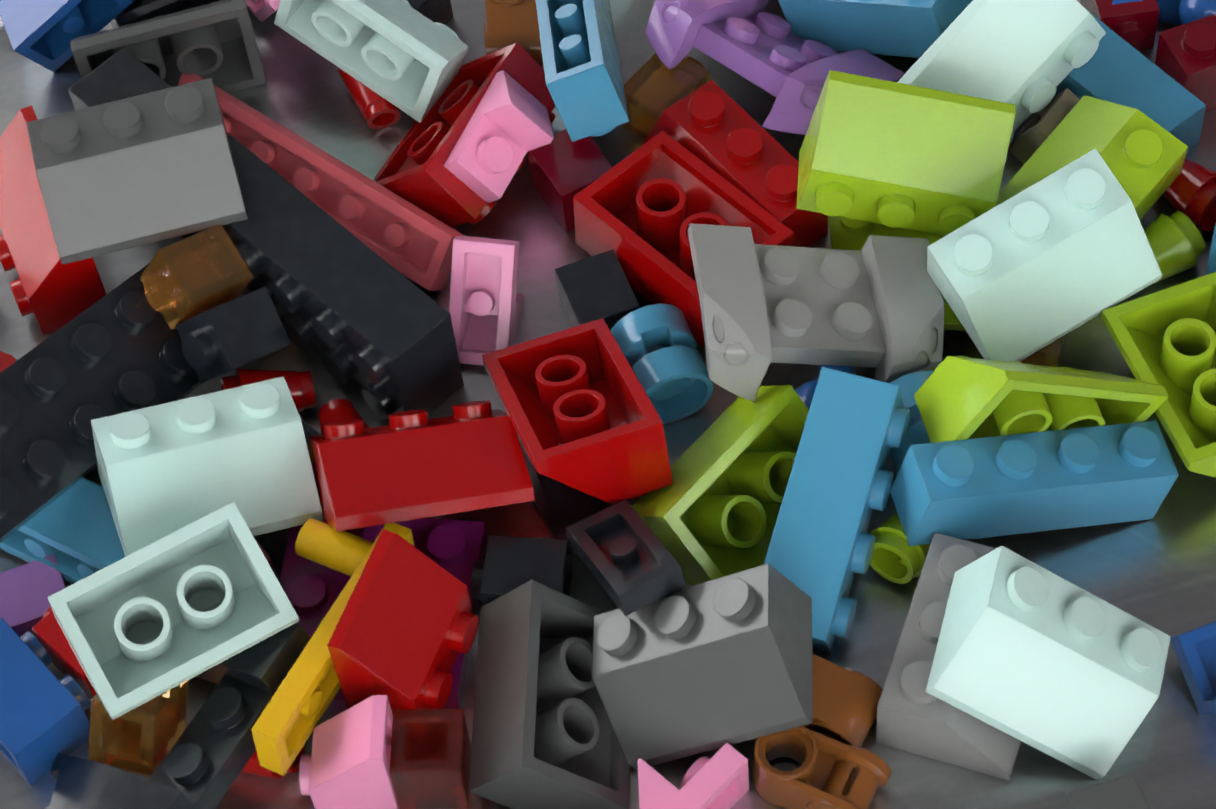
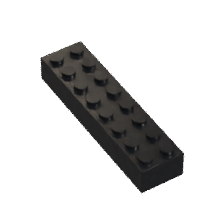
M122 48L71 86L68 91L76 111L171 88V86L125 48ZM227 132L248 219L171 239L175 243L178 242L182 247H185L187 244L200 253V257L208 270L219 280H224L228 277L239 287L242 296L266 286L289 339L299 348H304L308 345L320 355L323 365L337 381L344 384L349 380L359 388L369 407L378 416L387 419L390 414L412 410H427L428 415H430L464 386L450 313Z

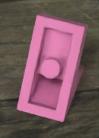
M504 70L497 72L443 166L487 203L501 199L527 151L552 142L554 135L547 108Z
M460 235L453 239L449 313L459 362L462 364L484 366L483 354L513 346L515 343L524 303V294L516 293L520 241Z
M728 743L711 759L707 756L698 759L685 773L680 784V790L641 758L637 760L640 809H731L749 790L748 759Z

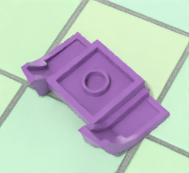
M655 0L645 32L653 49L668 69L675 68L690 50L695 47L777 97L762 127L787 133L806 135L829 70L898 82L905 74L864 49L837 54L833 48L824 43L800 38L789 31L791 25L786 20L777 15L764 12L768 0Z

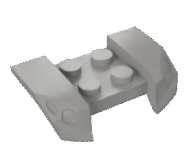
M689 224L688 237L701 307L709 379L729 392L755 402L758 389L770 363L876 368L874 380L890 383L914 372L935 371L936 367L942 362L944 301L941 292L927 272V247L930 245L928 239L869 235L861 251L754 244L751 227Z

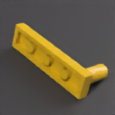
M314 518L308 519L300 529L295 544V552L298 556L351 576V578L251 729L261 767L284 776L341 688L327 645L380 534L372 542L346 531H336L331 525ZM396 523L385 524L383 529L397 533L414 546L412 529Z

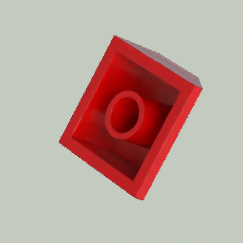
M385 529L381 531L327 647L348 709L372 695H387L395 724L423 733L432 712H441L448 701L453 683L452 667L459 653L467 654L471 649L478 629V616L473 614L467 585L397 533Z

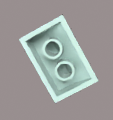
M280 0L274 21L275 25L419 123L422 122L456 77L469 49V46L460 41L458 35L451 28L442 23L432 22L413 9L407 0Z
M973 0L902 76L898 83L1015 104L1016 114L1010 145L1016 129L1031 113L1041 111L1050 103L1060 82L1074 68L1083 66L1093 57L1098 49L1099 41L1106 32L1090 12L1077 0Z
M1096 148L927 247L928 274L985 360L1020 362L1100 315L1102 310L1117 305L1162 277L1161 270L1131 199Z
M284 376L91 420L99 477L125 557L233 501L253 536L303 525L310 518L319 521L323 520L321 503L301 418Z
M234 501L47 597L61 630L112 720L299 622L297 613Z
M1000 546L955 572L926 692L1097 780L1107 774L1158 699L1171 636L1008 548Z

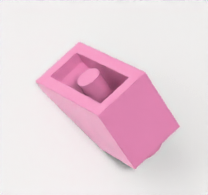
M372 695L314 727L312 753L302 754L300 758L299 783L301 794L311 796L315 809H402L405 756L387 695Z

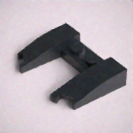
M295 623L197 675V677L216 683L217 686L150 779L100 762L58 753L51 769V774L57 780L50 805L43 809H215L256 751L251 729L304 650L310 637L299 623Z

